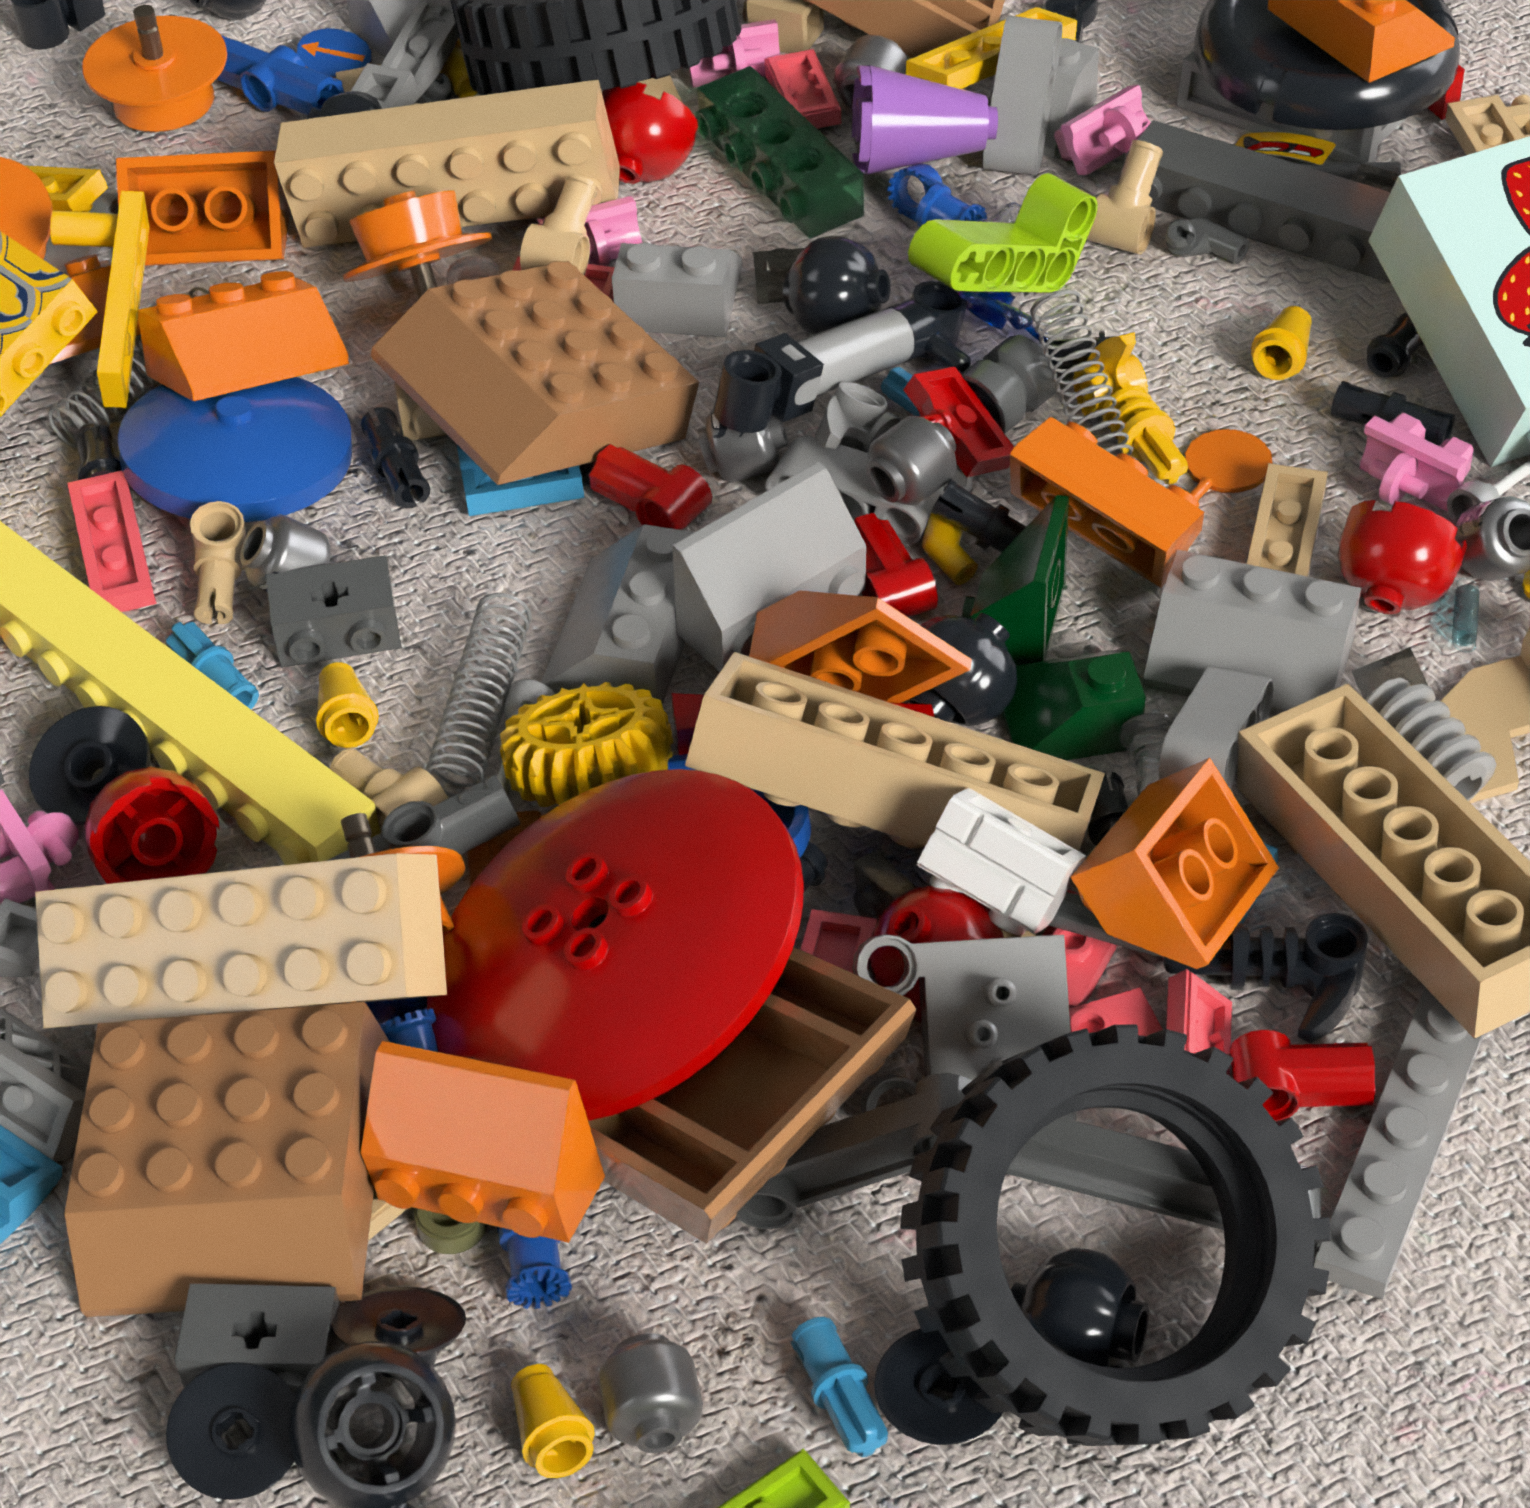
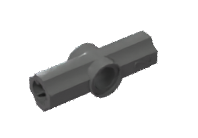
M494 775L435 806L424 801H411L398 806L385 818L382 833L372 838L377 852L412 846H437L452 849L462 855L521 823L497 776ZM347 850L329 860L350 858L349 851Z

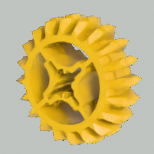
M604 682L600 686L587 687L583 683L580 688L571 690L561 687L560 692L552 696L540 695L537 697L536 704H524L518 708V715H513L505 721L506 729L500 733L502 744L500 746V754L505 777L509 779L511 789L518 791L522 800H537L539 807H549L554 804L560 805L587 790L626 776L650 771L668 770V759L673 756L671 725L668 721L667 713L663 710L661 700L653 698L649 690H634L631 684L612 687L610 682Z

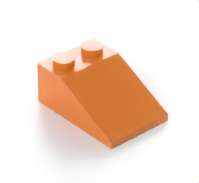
M802 590L757 612L749 657L889 703H902L970 671L972 659L877 597Z

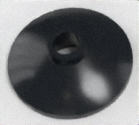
M92 706L76 710L64 716L46 731L33 752L29 767V785L35 801L47 814L52 812L64 813L72 819L75 825H85L92 801L107 783L125 772L150 766L148 739L141 726L132 717L115 708ZM104 768L101 774L92 780L94 773L98 769Z

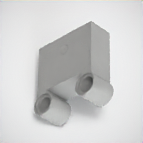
M878 935L863 942L854 954L853 974L873 982L867 970L868 959L872 952L882 946H891L898 950L905 964L904 973L898 982L884 988L902 996L914 987L919 978L925 1077L933 1074L951 1073L973 1080L977 1076L997 1068L1005 1059L1064 1034L1071 1033L1064 935L910 943L899 936ZM889 1074L878 1077L867 1086L862 1095L861 1112L875 1109L880 1096L889 1089H905L910 1096L915 1095L917 1084L898 1075ZM1076 1112L1069 1113L1063 1117L1076 1120Z

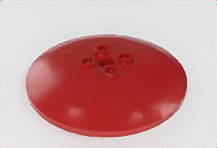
M683 769L650 771L616 779L587 790L541 816L509 842L482 870L468 888L451 916L454 928L449 932H443L447 995L427 996V1010L433 1009L436 1016V1021L431 1026L437 1041L438 1052L576 1080L588 1121L615 1115L642 1105L687 1080L721 1053L750 1023L768 999L791 955L801 921L804 882L798 851L788 829L770 805L743 784L719 774ZM608 913L598 927H588L596 917Z

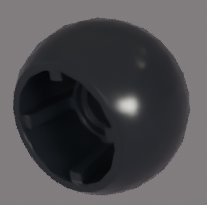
M366 1341L347 1345L327 1355L310 1370L299 1386L292 1403L288 1434L292 1456L297 1467L315 1492L333 1504L345 1508H389L402 1505L418 1497L436 1481L446 1466L454 1445L456 1417L453 1400L444 1380L427 1360L411 1349L391 1342ZM374 1372H386L401 1381L412 1396L414 1403L400 1406L396 1399L386 1393L371 1390L370 1386L376 1382ZM348 1385L350 1391H347L342 1396H340L334 1402L332 1408L330 1409L326 1427L327 1414L330 1406L332 1405L339 1391ZM370 1402L374 1403L383 1414V1431L379 1438L371 1444L357 1445L350 1436L348 1428L350 1417L359 1406ZM418 1422L415 1441L405 1459L393 1467L388 1463L387 1457L399 1448L405 1437L406 1424ZM338 1448L352 1457L366 1460L370 1478H352L344 1474L330 1456L329 1450Z

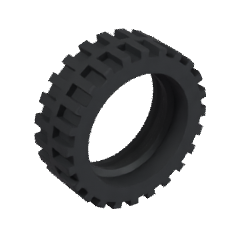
M450 0L470 86L479 95L599 80L601 90L615 87L623 89L635 86L636 82L646 79H660L669 76L671 71L679 68L688 69L698 65L700 59L714 57L722 52V47L731 46L742 30L736 0Z
M1115 1024L1093 1033H1089L1086 1028L1067 1033L1005 1059L997 1068L977 1076L961 1089L965 1097L960 1103L942 1110L929 1128L938 1135V1138L931 1150L915 1156L909 1177L922 1181L918 1201L902 1205L900 1223L901 1229L916 1230L917 1255L901 1259L905 1282L921 1278L929 1305L914 1311V1314L923 1333L939 1330L950 1350L940 1357L939 1361L953 1378L970 1376L981 1387V1390L975 1396V1400L992 1413L1011 1412L1021 1418L1018 1425L1019 1429L1037 1436H1061L1067 1438V1444L1083 1446L1160 1444V1441L1190 1439L1210 1432L1209 1423L1215 1420L1237 1419L1255 1407L1248 1394L1255 1388L1277 1387L1291 1370L1279 1358L1284 1347L1308 1343L1316 1322L1301 1315L1307 1297L1326 1294L1329 1277L1328 1270L1313 1268L1314 1244L1331 1241L1330 1217L1313 1218L1308 1193L1309 1190L1324 1187L1317 1165L1300 1168L1290 1145L1304 1136L1294 1119L1289 1117L1274 1121L1262 1104L1273 1092L1257 1076L1236 1082L1227 1075L1226 1072L1233 1061V1057L1213 1046L1193 1054L1184 1050L1187 1040L1186 1034L1163 1029L1148 1036L1138 1035V1027L1135 1024ZM1118 1108L1145 1114L1168 1129L1187 1147L1198 1161L1215 1193L1221 1213L1225 1242L1224 1269L1219 1292L1208 1319L1199 1333L1185 1346L1159 1361L1132 1368L1097 1366L1075 1359L1054 1348L1040 1336L1024 1316L1007 1283L1000 1259L997 1236L998 1203L1002 1184L1010 1164L1021 1148L1043 1127L1069 1113L1085 1109Z

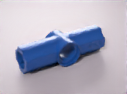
M222 36L227 48V61L223 71L216 80L242 89L247 99L261 111L269 112L280 104L308 115L313 107L321 109L325 100L331 96L345 93L341 80L307 68L300 56L287 46L279 45L268 53Z

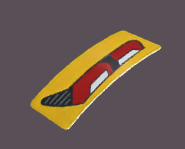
M1286 132L1248 133L1242 135L1235 144L1236 146L1259 153L1290 157L1316 165H1323L1336 147L1335 143L1324 139Z

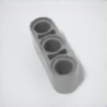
M1009 15L1006 18L990 106L997 107L998 110L997 136L995 140L987 139L986 148L983 150L984 169L1038 175L1043 158L1061 51L1062 22Z
M811 436L797 437L790 444L767 478L765 485L766 491L819 461L827 468L852 519L875 513L879 519L890 522L904 546L915 545L924 535L931 510L939 495L944 493V487H941L924 501L914 506L898 502H888L875 491L867 477L866 466L869 463L867 452L839 445L837 449L824 448L815 440V437Z
M1209 666L1166 734L1160 755L1159 778H1165L1207 758H1211L1230 789L1238 773L1239 731L1269 719L1274 695L1273 679Z

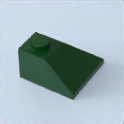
M1056 495L983 572L976 597L966 596L962 617L975 620L980 613H985L999 622L1009 632L1010 637L1005 642V645L1015 665L1046 660L1066 584L1069 496Z
M1108 650L1016 665L1017 685L1015 694L1009 705L1001 713L1011 743L1066 761L1142 748L1146 696L1130 651Z

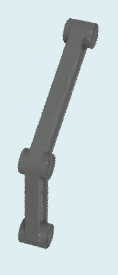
M933 1074L923 1078L917 1084L915 1095L819 1127L788 1159L785 1167L777 1175L770 1178L737 1212L736 1217L745 1224L757 1228H781L793 1222L799 1207L910 1172L915 1156L931 1150L938 1138V1135L929 1128L942 1110L960 1103L965 1097L961 1089L972 1080L958 1074ZM1060 1117L1043 1127L1030 1138L1018 1152L1006 1174L1224 1230L1215 1193L1203 1169L1189 1150ZM1321 1188L1309 1190L1313 1218H1321ZM1322 1242L1314 1244V1253L1319 1250Z

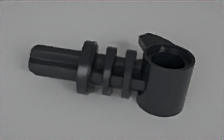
M1328 913L1316 917L1308 925L1305 938H1298L1295 927L1286 926L1283 938H1274L1270 926H1261L1260 937H1250L1247 926H1244L1243 922H1239L1207 966L1195 969L1164 956L1163 965L1170 974H1177L1188 969L1194 974L1228 975L1230 990H1243L1246 976H1256L1259 987H1269L1270 976H1280L1284 988H1293V984L1302 985L1306 993L1313 998L1298 1028L1297 1037L1310 1044L1327 1035L1340 1023L1347 1013L1353 997L1358 993L1361 987L1368 935L1358 920L1341 913Z

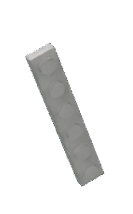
M1426 987L1331 1218V1241L1322 1242L1314 1262V1268L1329 1271L1328 1281L1382 1300L1485 1035L1483 1034L1474 1039Z

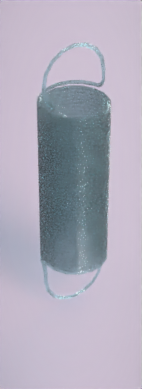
M1457 580L1452 643L1459 646L1475 644L1473 650L1462 651L1469 653L1476 648L1480 592L1478 585L1477 588L1469 584L1458 587L1459 580Z

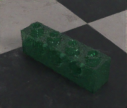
M749 66L697 87L699 110L696 111L695 118L698 121V130L701 136L707 141L711 140L724 153L728 163L734 168L738 167L751 180L756 191L761 195H766L780 209L784 219L789 223H794L809 239L864 216L863 172L754 68Z

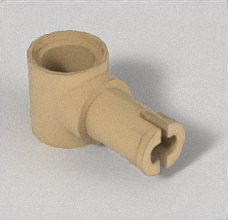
M1132 140L1118 184L1111 186L1108 195L1101 193L1096 198L1098 208L1094 223L1087 237L1089 241L1139 255L1145 252L1151 240L1156 220L1155 208L1150 207L1152 198L1149 196L1163 155L1160 147L1144 141Z
M579 175L568 176L554 212L545 217L543 225L531 224L524 234L520 251L522 270L545 266L555 261H569L583 275L585 274L590 255V242L584 224L597 195L596 186L591 180Z
M216 501L199 507L192 515L190 521L195 548L193 570L199 576L194 616L198 621L205 624H212L214 608L218 611V624H226L233 619L235 580L245 569L240 560L241 548L246 537L243 515L234 505Z
M346 748L340 751L330 765V769L374 802L380 833H382L385 818L398 806L411 801H424L435 806L448 799L438 781L421 767H413L405 774H401L392 768L382 769L354 748Z

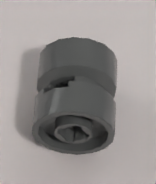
M1021 335L1009 336L984 356L983 360H978L961 373L1004 434L1024 419L1026 412L1036 410L1057 391L1055 388L1056 381L1052 379V370L1048 367V358L1044 355L1042 347L1033 340Z

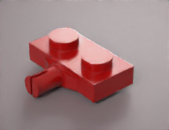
M955 366L917 373L912 376L903 389L919 411L920 416L918 417H924L932 423H940L952 434L956 443V451L954 452L956 464L967 478L1009 468L1010 453L1014 449L1013 444Z

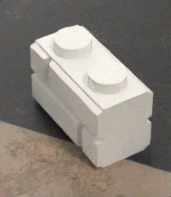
M967 788L954 794L949 800L936 825L935 832L929 838L917 862V866L932 874L929 882L933 887L965 893L990 908V920L1003 930L1016 935H1024L1027 930L1035 935L1047 927L1053 920L1066 896L1068 888L1073 883L1070 877L1084 862L1086 855L976 791Z

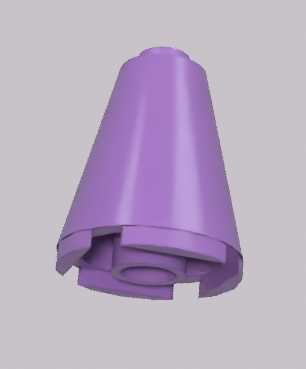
M871 65L857 66L859 78H855L852 105V137L855 138L856 142H859V153H852L855 174L867 175L985 150L987 139H996L998 110L997 107L988 106L986 95Z

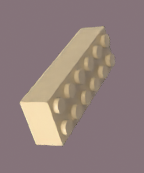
M599 80L282 122L280 124L274 165L303 248L357 241L349 223L351 219L384 207L383 200L388 197L409 191H415L416 197L454 190L461 227L536 218L552 214L565 185L566 178L570 175L586 177L595 184L597 195L592 206L616 200L619 193L620 165Z
M737 652L732 654L704 694L685 763L686 767L719 774L735 780L746 787L764 792L765 797L774 803L783 806L803 805L826 813L827 817L837 824L846 827L866 826L887 833L893 841L909 848L925 847L929 838L935 832L936 825L949 800L954 794L970 788L1063 843L1080 851L1105 773Z
M1345 684L1239 731L1237 788L1474 1039L1530 1012V861L1349 684Z
M394 853L35 892L43 1029L94 1026L98 1023L447 995L437 855Z

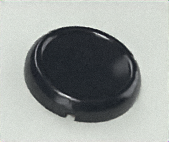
M1208 0L1197 24L1194 54L1200 72L1211 87L1222 97L1247 112L1256 115L1264 102L1274 106L1272 117L1274 122L1309 129L1354 130L1397 122L1413 116L1435 103L1446 93L1457 75L1460 59V42L1454 17L1443 0H1406L1454 36V47L1368 83L1268 10V0Z

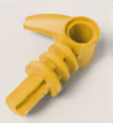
M1135 332L1108 338L1094 349L1100 352V358L1097 361L1104 363L1102 373L1108 375L1106 384L1113 388L1110 396L1117 399L1114 408L1121 411V415L1117 420L1125 423V428L1121 432L1129 435V440L1126 444L1133 447V452L1130 456L1136 458L1139 462L1144 461L1156 479L1163 480L1167 485L1174 484L1178 481L1179 476L1187 472L1188 463L1172 441L1175 435L1174 422L1152 400L1148 393V384L1143 366L1139 359L1131 354L1136 344ZM1091 352L1087 361L1093 360L1096 357V353ZM1093 364L1088 368L1074 372L1073 380L1085 374L1097 372L1100 369V365ZM1096 376L1086 382L1074 384V392L1100 384L1104 381V377ZM1100 388L1092 393L1076 397L1077 403L1082 404L1090 399L1104 396L1108 393V389ZM1103 400L1100 403L1083 407L1080 410L1086 416L1094 411L1108 408L1112 405L1113 401ZM1107 412L1101 415L1102 420H1112L1117 413ZM1111 424L1107 427L1113 433L1119 430L1121 425ZM1115 436L1118 444L1125 439L1124 436ZM1120 448L1124 454H1127L1129 451L1128 448Z

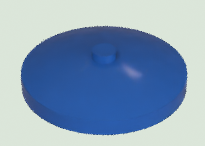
M294 377L198 401H192L162 384L142 396L127 411L118 431V449L121 470L128 484L138 495L154 506L169 513L191 519L199 507L209 502L222 501L237 507L243 515L244 523L268 520L280 514L288 515L316 503L329 494L342 481L348 471L352 458V438L349 418L340 403L317 385L302 378Z

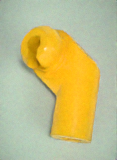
M930 513L922 540V547L926 554L956 585L964 584L974 576L978 569V564L959 545L964 530L938 514Z

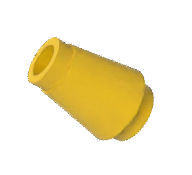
M1298 306L1284 308L1254 338L1251 345L1253 363L1257 371L1266 378L1284 380L1296 375L1305 366L1312 325L1311 317L1306 310Z
M342 662L331 663L324 667L319 674L317 728L324 738L337 747L354 748L364 744L370 739L378 723V709L350 665Z
M533 1364L521 1369L513 1377L510 1386L513 1392L523 1458L528 1465L536 1468L544 1477L561 1478L569 1476L583 1468L592 1457L594 1427L560 1381L554 1376L549 1366Z

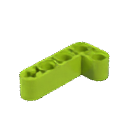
M1045 173L1038 177L1030 186L1015 223L938 219L927 221L917 230L910 242L908 260L912 266L957 291L1051 293L1062 288L1071 277L1094 223L1098 203L1096 198L1053 174Z

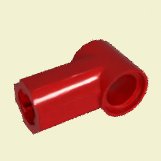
M612 444L608 445L597 455L594 468L589 474L592 490L634 511L641 525L683 530L712 504L713 496L709 485L693 468L681 464L668 471L623 447L617 448Z
M875 513L856 517L854 522L866 544V590L862 591V596L877 597L908 618L935 610L938 604V594L932 571L927 562L921 557L916 559L910 557L888 520L879 519Z
M1256 1030L1239 1036L1230 1046V1056L1233 1057L1231 1063L1233 1079L1236 1082H1241L1257 1076L1273 1092L1262 1105L1274 1121L1291 1117L1298 1111L1299 1107L1373 1105L1376 1091L1375 1062L1372 1046H1368L1367 1042L1291 1045V1040L1283 1033L1274 1030Z

